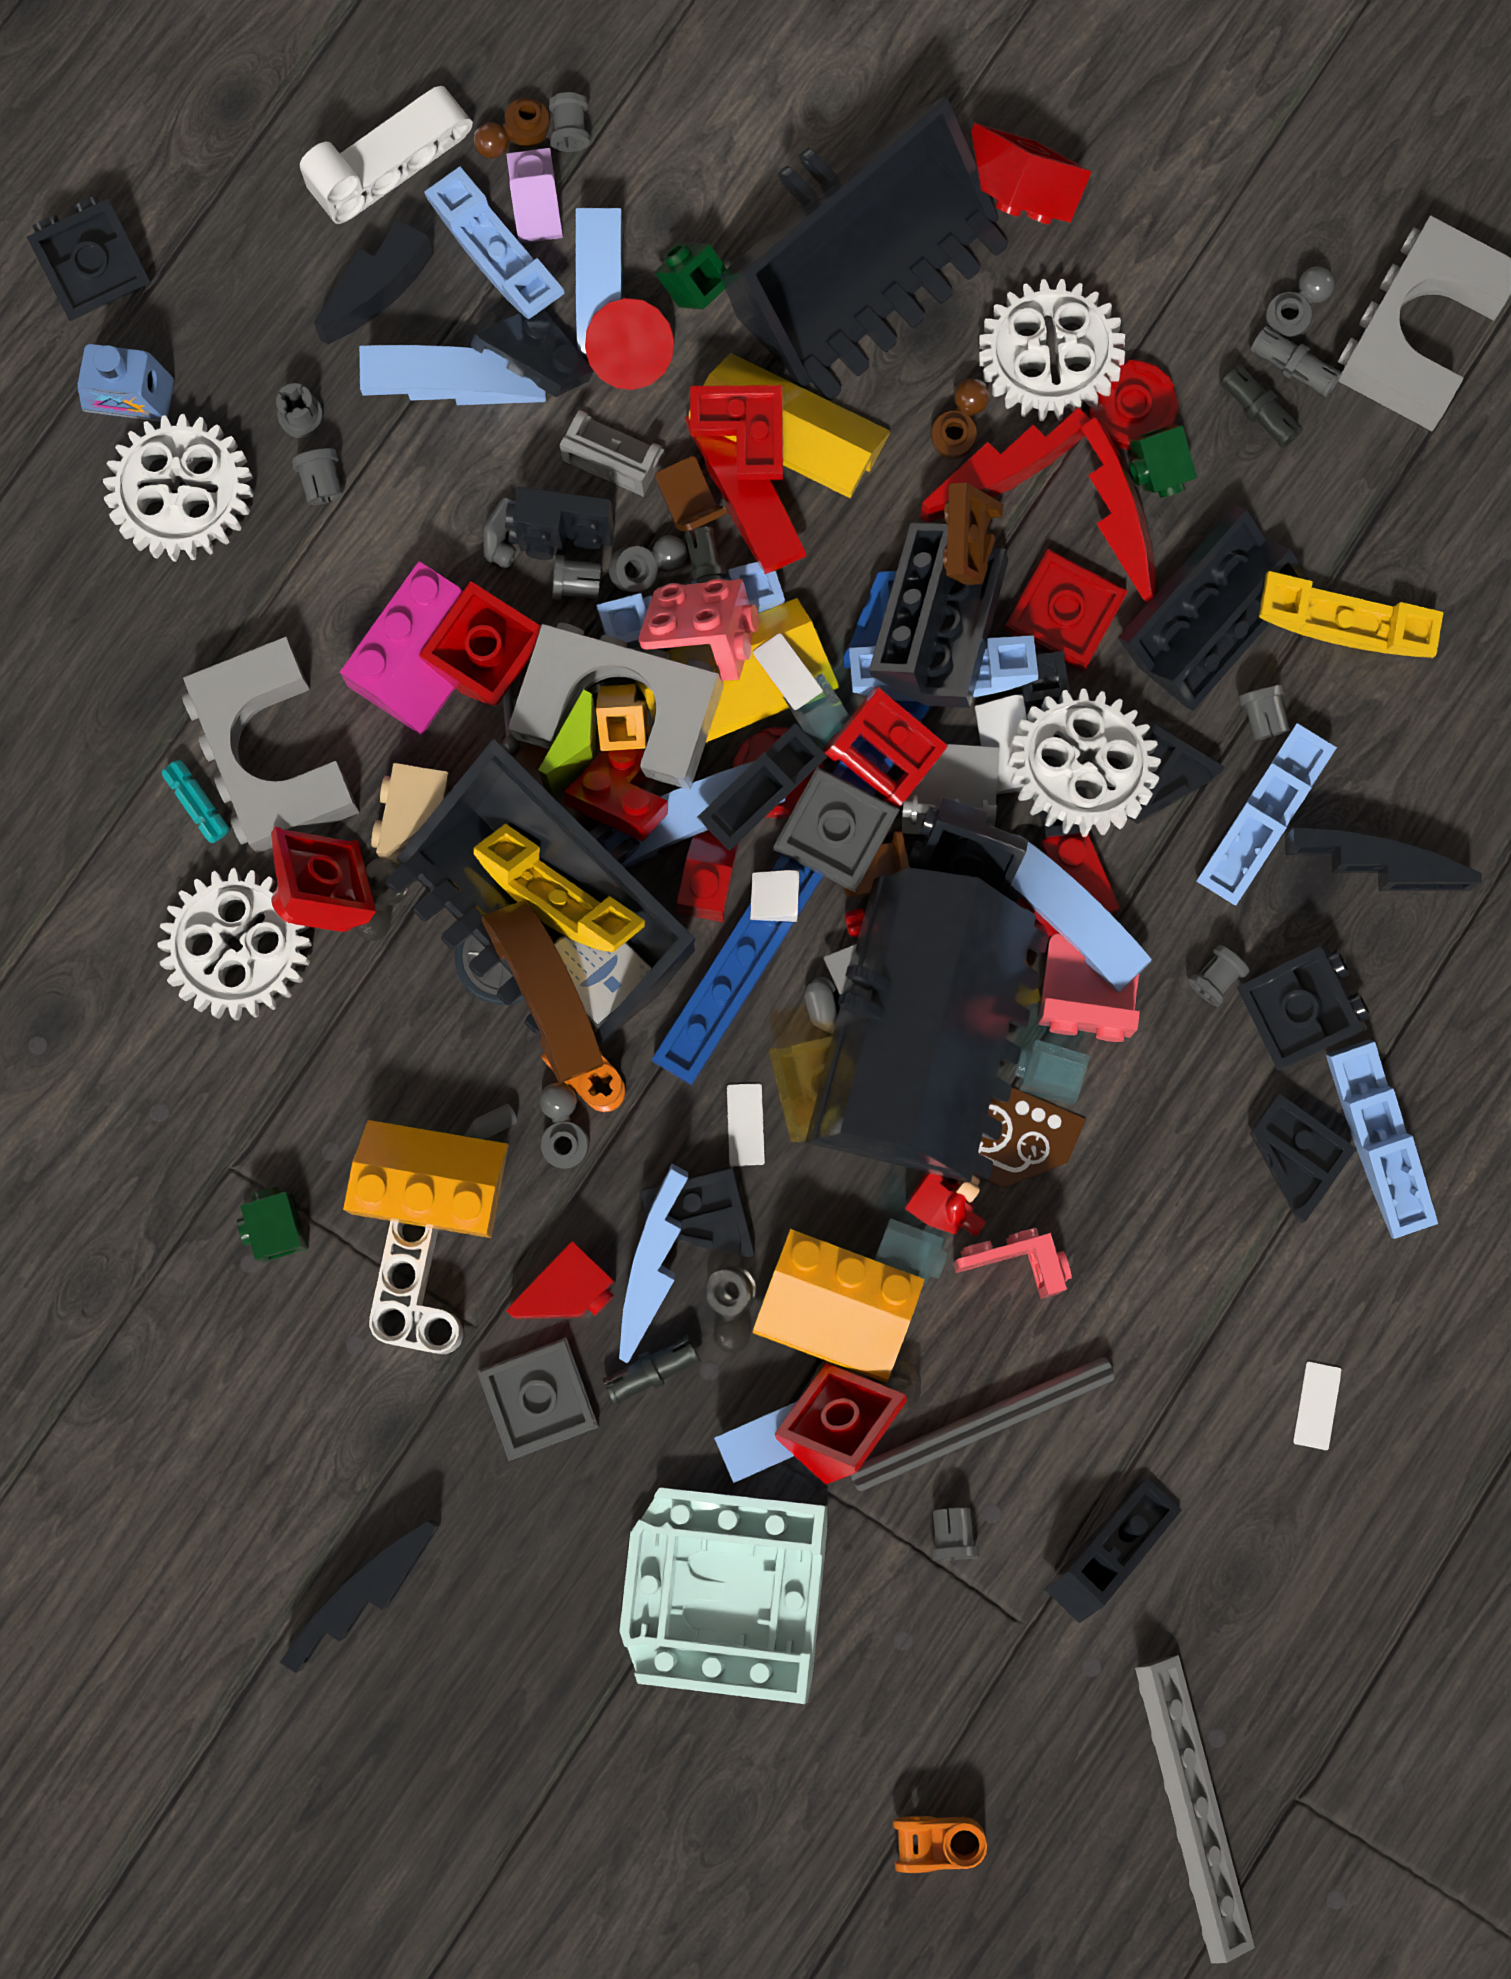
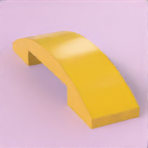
M1271 571L1266 573L1259 617L1267 622L1307 637L1356 649L1430 658L1435 657L1437 654L1443 612L1403 602H1399L1394 607L1312 588L1313 581Z
M504 824L474 847L476 858L517 902L525 900L539 920L578 943L594 949L614 952L645 926L644 919L611 896L600 903L539 860L540 847L507 824Z

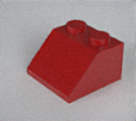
M974 123L971 132L981 190L997 199L995 207L1017 217H1020L1022 210L1027 211L1026 215L1048 225L1051 224L1053 218L1071 223L1092 171L1036 140Z

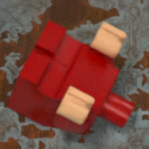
M926 1172L905 1203V1210L927 1225L954 1235L962 1227L976 1237L986 1223L984 1219L972 1212L974 1210L973 1200L980 1191L978 1187L980 1179L972 1175L971 1182L958 1180L956 1184H950L943 1176Z

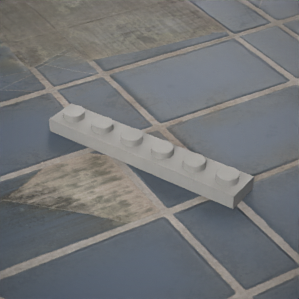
M1179 1655L1163 1657L1135 1668L1139 1681V1691L1147 1712L1152 1741L1156 1747L1164 1779V1788L1169 1798L1176 1825L1177 1838L1183 1852L1189 1876V1885L1194 1895L1202 1926V1936L1207 1946L1211 1964L1227 1963L1254 1949L1255 1946Z

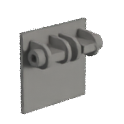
M946 744L948 745L947 749L904 801L902 833L925 835L920 833L925 814L929 806L938 809L943 797L987 812L985 824L994 827L996 821L1000 747Z

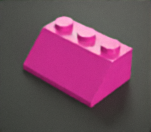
M418 561L341 669L340 674L350 689L420 735H423L456 688L421 660L419 654L463 591L457 585Z

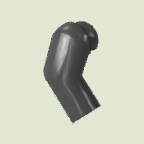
M502 498L483 527L484 557L492 566L496 563L502 568H507L512 564L516 552L513 545L505 543V536L508 531L505 528L506 509L508 502L512 501L507 498Z
M817 977L812 983L808 984L804 994L809 1019L813 1025L833 1035L839 1014L836 1010L833 996L835 985L829 978Z
M506 1103L474 1119L464 1136L488 1140L491 1136L517 1124L516 1115L511 1106Z

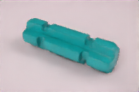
M176 760L162 770L163 778L172 790L176 789L174 794L196 824H200L198 828L208 842L215 843L224 838L229 833L228 825L219 813L215 814L216 808L195 779H191L193 775L183 761Z

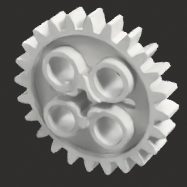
M1043 279L1041 280L1040 291L1034 293L1028 284H1024L1022 298L1019 299L1011 292L1007 293L1008 308L998 304L994 305L995 319H985L984 332L987 334L980 335V349L984 351L979 352L980 366L986 367L983 369L984 381L994 382L992 384V395L996 397L1007 393L1005 397V407L1007 409L1020 402L1022 404L1021 416L1026 417L1032 408L1038 409L1040 421H1044L1048 410H1054L1058 421H1062L1064 409L1070 408L1072 412L1078 407L1081 409L1082 402H1086L1089 406L1096 408L1098 403L1097 392L1105 396L1111 394L1110 381H1119L1121 368L1118 366L1124 365L1125 351L1121 349L1125 347V334L1118 333L1121 325L1120 318H1110L1112 310L1110 303L1097 307L1099 296L1097 291L1084 298L1082 296L1081 283L1076 285L1072 292L1066 291L1064 279H1060L1056 290H1050L1047 281ZM1047 315L1052 317L1054 347L1056 354H1058L1057 370L1060 384L1054 385L1051 378L1050 353L1048 346H1046L1047 331L1044 317ZM1068 323H1075L1080 325L1081 328L1075 331H1068L1062 326ZM1023 329H1032L1037 332L1032 336L1018 334ZM1077 363L1087 368L1083 371L1075 372L1067 367ZM1029 369H1036L1041 371L1042 374L1037 377H1027L1023 375V372Z
M185 414L180 415L177 426H172L166 415L162 416L161 428L157 430L148 421L144 422L146 435L140 437L130 431L128 435L133 445L130 448L122 445L115 447L122 460L107 462L110 470L116 474L114 477L103 479L107 489L113 491V493L104 497L108 507L115 508L109 514L115 525L122 524L119 531L125 539L134 536L133 544L139 551L149 545L150 552L154 558L158 559L165 548L169 557L174 562L177 561L180 550H185L191 560L196 559V547L203 546L210 555L213 554L211 541L217 538L227 545L229 540L224 532L227 527L237 531L241 530L235 515H249L250 513L247 505L241 501V499H248L254 495L250 486L243 484L253 479L249 468L242 467L247 462L245 455L242 451L234 452L237 448L234 438L230 436L223 439L224 433L219 425H215L207 432V424L201 417L197 419L193 427H190ZM161 458L168 459L166 466L162 470L157 472L148 471L153 461ZM202 461L213 462L212 467L206 473H193L198 463ZM182 482H185V484H186V485L179 486V484L182 483ZM142 483L151 484L149 486H144L141 489H139V485ZM218 487V491L215 493L206 491ZM171 490H178V493H172ZM157 501L164 502L163 508L159 513L150 516L144 514L149 504ZM203 503L209 505L205 515L197 518L189 517L190 511L194 506Z
M1081 689L1075 701H1073L1068 691L1064 690L1058 704L1051 697L1047 696L1041 706L1042 710L1032 706L1027 715L1029 721L1021 719L1016 729L1019 736L1013 737L1009 747L1015 753H1012L1008 760V766L1018 769L1013 773L1010 780L1011 784L1025 785L1018 796L1019 801L1031 798L1035 801L1030 814L1035 815L1042 810L1046 811L1048 815L1045 825L1048 827L1056 819L1062 820L1063 833L1065 834L1070 831L1073 824H1078L1082 837L1088 835L1094 824L1100 834L1105 835L1110 827V821L1117 828L1121 829L1127 821V815L1135 819L1142 810L1140 804L1147 805L1153 795L1149 789H1154L1159 777L1152 772L1156 771L1161 763L1159 758L1149 756L1158 745L1157 741L1143 740L1150 726L1145 724L1135 727L1133 724L1138 712L1133 710L1123 715L1120 712L1122 707L1121 699L1115 701L1111 707L1105 705V692L1102 691L1095 701H1089L1086 689ZM1080 726L1086 728L1092 734V737H1081L1075 732L1073 727ZM1056 734H1057V735H1059L1061 738L1054 737L1053 735H1056ZM1049 755L1055 757L1061 763V767L1049 766L1044 762L1042 756ZM1107 758L1119 759L1126 769L1120 770L1112 767ZM1084 760L1088 761L1084 765L1080 764ZM1107 786L1114 787L1115 790H1109ZM1076 787L1089 789L1094 794L1095 799L1081 797L1077 793Z
M233 868L229 873L228 881L224 882L220 875L214 871L211 876V886L206 887L200 880L195 879L194 884L197 893L194 896L182 890L179 892L181 899L185 903L182 909L168 906L167 910L176 919L174 923H161L160 928L171 935V939L158 942V947L163 951L170 952L171 956L160 961V965L164 969H176L167 979L168 983L173 987L185 983L178 996L187 1001L197 995L194 1008L202 1012L212 1003L211 1013L215 1018L220 1019L226 1007H228L231 1017L234 1020H239L242 1008L246 1007L249 1013L256 1018L259 1016V1003L264 1002L274 1010L276 1009V1003L273 995L278 992L287 998L292 996L285 985L288 980L298 983L303 981L294 969L296 965L306 966L310 964V961L299 953L300 949L312 946L309 938L299 936V933L309 927L288 923L282 920L275 912L271 903L276 886L273 878L268 877L259 886V877L255 871L250 870L245 881H242L239 872ZM236 902L245 903L246 910L243 917L236 922H226L225 912L227 908ZM260 914H264V921L253 926L256 918ZM269 933L277 934L279 941L276 949L267 954L259 953L257 946L260 938ZM203 935L212 936L213 943L209 952L201 956L193 955L192 947L195 940ZM233 936L243 945L239 952L231 949L227 943ZM217 963L214 971L210 975H206V968ZM236 966L244 967L246 972L244 981L237 987H227L225 984L227 972Z

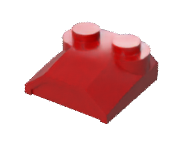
M276 826L273 828L271 838L278 887L272 895L271 903L275 912L282 920L295 925L340 932L349 931L353 927L367 924L371 920L376 909L358 841H346L283 830L281 827Z

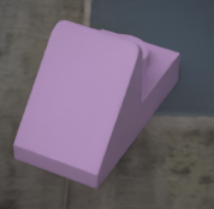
M550 148L506 154L519 243L563 238Z

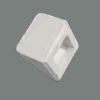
M799 870L752 874L750 920L797 922Z

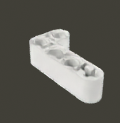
M444 86L434 87L341 153L336 150L331 142H323L314 146L302 158L300 170L308 190L336 224H341L358 215L459 143L470 132L473 122Z
M390 1221L370 1313L369 1327L371 1332L379 1341L395 1346L436 1354L453 1352L460 1346L463 1339L464 1329L461 1321L455 1315L446 1311L422 1306L439 1229L425 1227V1233L420 1240L407 1242L402 1235L404 1223ZM401 1264H411L415 1270L413 1284L406 1289H397L392 1281L394 1270ZM392 1310H400L405 1317V1327L396 1336H388L382 1327L384 1316ZM446 1319L452 1327L451 1338L447 1343L436 1346L430 1341L428 1330L434 1321Z

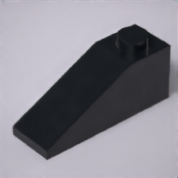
M1145 1477L1070 1557L1044 1590L1078 1623H1081L1107 1604L1182 1510L1148 1477Z

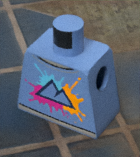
M88 344L84 348L78 380L81 407L83 412L161 422V418L164 415L168 419L175 380L148 352L117 348L109 345Z

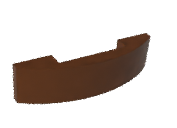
M523 900L483 915L481 920L500 960L506 959L542 1034L540 1044L559 1084L602 1067L603 1060L576 987L553 941L529 904Z

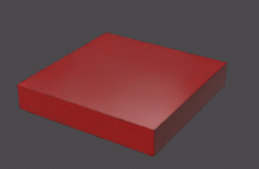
M1048 549L1006 623L1004 630L1017 637L1033 635L1036 647L1047 653L1063 651L1066 663L1085 672L1125 599L1128 590Z

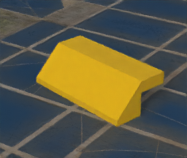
M730 353L709 374L703 386L782 385L783 465L851 498L865 470L871 471L890 435V430ZM725 436L736 442V436Z
M798 598L758 614L759 628L757 632L752 634L750 659L745 660L740 679L722 681L724 687L706 742L792 707L753 654L754 650L779 633L783 635L822 688L823 692L816 697L839 688L813 623ZM710 644L680 646L666 651V653L671 655L670 660L687 665L689 660H698L715 668L714 673L719 674ZM634 680L644 700H646L654 723L656 717L654 693L643 683Z

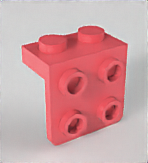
M713 579L706 583L687 585L672 583L654 591L638 640L641 648L646 650L710 644L721 680L740 679L745 660H749L751 656L750 641L753 632H757L759 628L758 610L755 604L749 603L743 579L726 581L723 579Z
M1061 934L1053 935L1048 943L1038 1025L1050 1026L1049 1031L1056 1034L1077 1035L1078 1031L1096 1033V1038L1100 1040L1123 1042L1124 1037L1130 1038L1138 1029L1140 1011H1135L1139 974L1118 994L1085 963V957Z
M1037 1228L1009 1235V1238H1006L1007 1245L995 1249L992 1248L991 1241L965 1247L960 1251L962 1258L957 1259L953 1263L955 1273L1028 1254L1040 1299L1057 1295L1067 1290L1065 1282L1072 1278L1065 1252L1060 1251L1056 1253L1051 1233L1039 1236Z

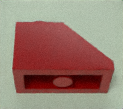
M709 830L693 836L677 900L678 914L724 923L740 841L728 851Z
M571 1242L511 1304L506 1312L515 1319L583 1318L589 1311L596 1316L614 1298L615 1295L610 1289L615 1285V1282L574 1242Z

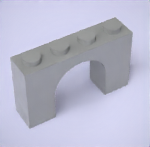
M1430 216L1422 231L1413 227L1400 252L1408 256L1402 267L1392 264L1380 286V289L1387 292L1381 304L1371 301L1359 323V326L1366 329L1360 341L1351 338L1340 356L1338 362L1344 365L1345 368L1338 382L1433 431L1464 378L1422 356L1409 345L1400 326V308L1408 301L1419 296L1442 295L1494 321L1511 294V258Z
M558 623L557 628L542 624L508 726V730L516 740L550 749L583 689L587 690L591 685L606 678H632L646 685L654 693L656 700V717L640 768L647 778L691 790L724 687L719 674L714 673L715 668L698 660H689L687 665L670 660V654L659 649H644V652L629 649L625 641L609 635H601L600 640L583 636L584 631L570 624Z
M287 637L183 678L188 693L181 695L183 703L191 720L193 721L198 718L205 734L198 736V740L208 762L216 760L221 775L214 777V780L224 803L229 801L233 803L237 817L230 820L241 845L248 842L250 847L258 854L273 848L271 831L275 826L281 827L283 830L308 834L359 813L344 773L337 761L297 777L276 782L258 779L247 773L241 765L238 747L241 733L247 722L262 709L310 690L294 649Z

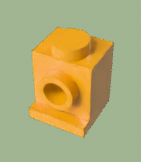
M636 684L599 686L596 715L600 750L646 748L647 705L646 700H638Z

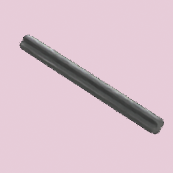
M1106 1357L1089 1362L864 1461L857 1473L850 1475L853 1484L858 1491L871 1488L1107 1384L1115 1379L1114 1371Z

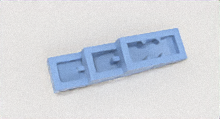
M359 346L360 390L363 396L408 394L410 400L455 399L457 405L546 402V391L537 387L531 379L520 377L508 370L506 367L509 361L489 349H484L481 354L473 348L454 346Z
M1297 723L1210 858L1197 882L1236 906L1337 747Z
M1368 1039L1327 1053V1061L1347 1123L1391 1237L1395 1239L1438 1224L1413 1136L1406 1133L1395 1091L1387 1085L1375 1042Z
M671 1164L653 1201L633 1259L623 1308L619 1359L626 1363L629 1362L675 1280V1272L661 1264L677 1238L682 1223L667 1214L687 1181L688 1172L674 1164Z

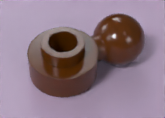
M520 98L513 101L506 109L504 124L486 122L477 128L473 138L475 149L481 156L494 159L506 152L511 140L518 145L527 147L541 143L549 131L548 110L540 101L533 98ZM529 115L534 118L531 120H524L521 118V116Z
M968 378L960 382L954 392L956 410L943 413L934 422L931 441L934 449L941 456L948 459H959L966 456L973 449L977 430L971 418L974 414L982 412L990 400L989 389L983 381L976 378ZM951 426H957L962 430L963 435L957 440H952L947 437L946 430Z

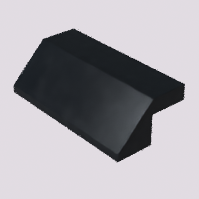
M1234 506L1118 636V639L1138 668L1186 708L1194 710L1270 624V622L1259 617L1266 573L1271 571L1305 580L1309 578L1291 548L1267 541L1247 509Z
M910 523L869 672L872 677L925 706L970 708L1009 561L1006 549H992V553L988 557V567L983 584L965 585L946 575L943 563V550L948 541V524Z

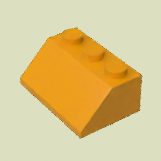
M368 1120L352 1162L343 1210L358 1216L492 1238L509 1144Z
M790 1229L752 1333L887 1383L925 1279Z

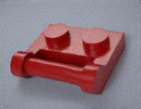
M874 687L842 729L830 739L823 752L833 761L838 759L883 795V801L899 808L947 749L948 745L880 688ZM859 735L905 772L897 782L893 781L851 746Z

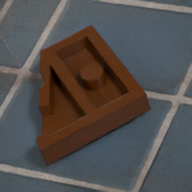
M968 483L950 484L949 500L946 501L944 509L945 519L948 524V541L943 550V563L947 576L965 585L983 584L988 567V557L992 553L995 542L993 533L987 534L991 518L1002 517L1004 504Z

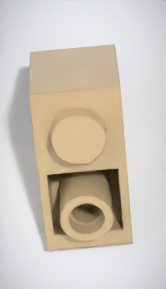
M394 763L391 776H384L380 792V802L386 803L383 820L375 821L371 845L377 848L376 853L382 862L393 863L397 860L396 858L452 790L453 781L449 772Z

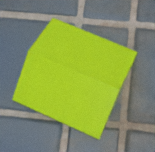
M584 689L538 769L543 787L551 796H555L571 785L596 758L597 716L592 693Z

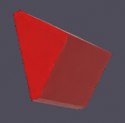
M470 581L419 654V657L461 694L497 707L532 656L542 626Z
M825 1363L777 1429L775 1437L777 1441L825 1484H829L857 1473L907 1402L906 1394Z

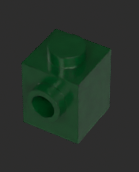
M679 243L664 255L663 259L665 262L654 272L679 308L704 310L725 290L720 274L726 270V267L710 244Z
M1167 425L1128 439L1134 458L1129 461L1130 472L1135 484L1142 486L1143 491L1158 492L1160 498L1168 497L1186 490L1184 483L1197 478L1183 425Z
M273 1187L251 1194L252 1202L240 1205L243 1217L237 1219L239 1234L244 1246L251 1245L255 1260L265 1263L308 1250L294 1195L286 1191L280 1193L278 1187Z

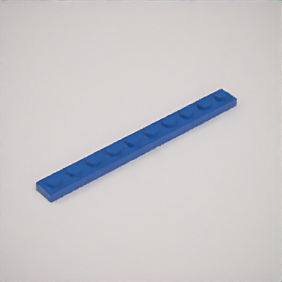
M894 700L920 723L931 707L925 706L918 701ZM859 735L851 746L888 776L894 763ZM840 761L833 775L873 796L876 795L877 791ZM781 854L771 871L799 870L798 919L824 876ZM750 903L652 1058V1062L693 1086L795 922L750 920Z

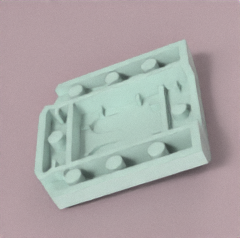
M659 1488L644 1516L638 1520L630 1533L620 1634L624 1646L628 1648L632 1659L637 1683L800 1704L808 1703L813 1677L827 1538V1506Z

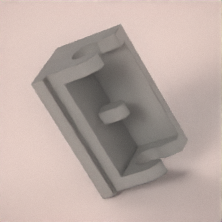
M581 410L575 415L565 437H563L560 443L563 461L643 497L665 454L664 449L661 448L662 446L652 443V445L646 444L592 420L588 413Z

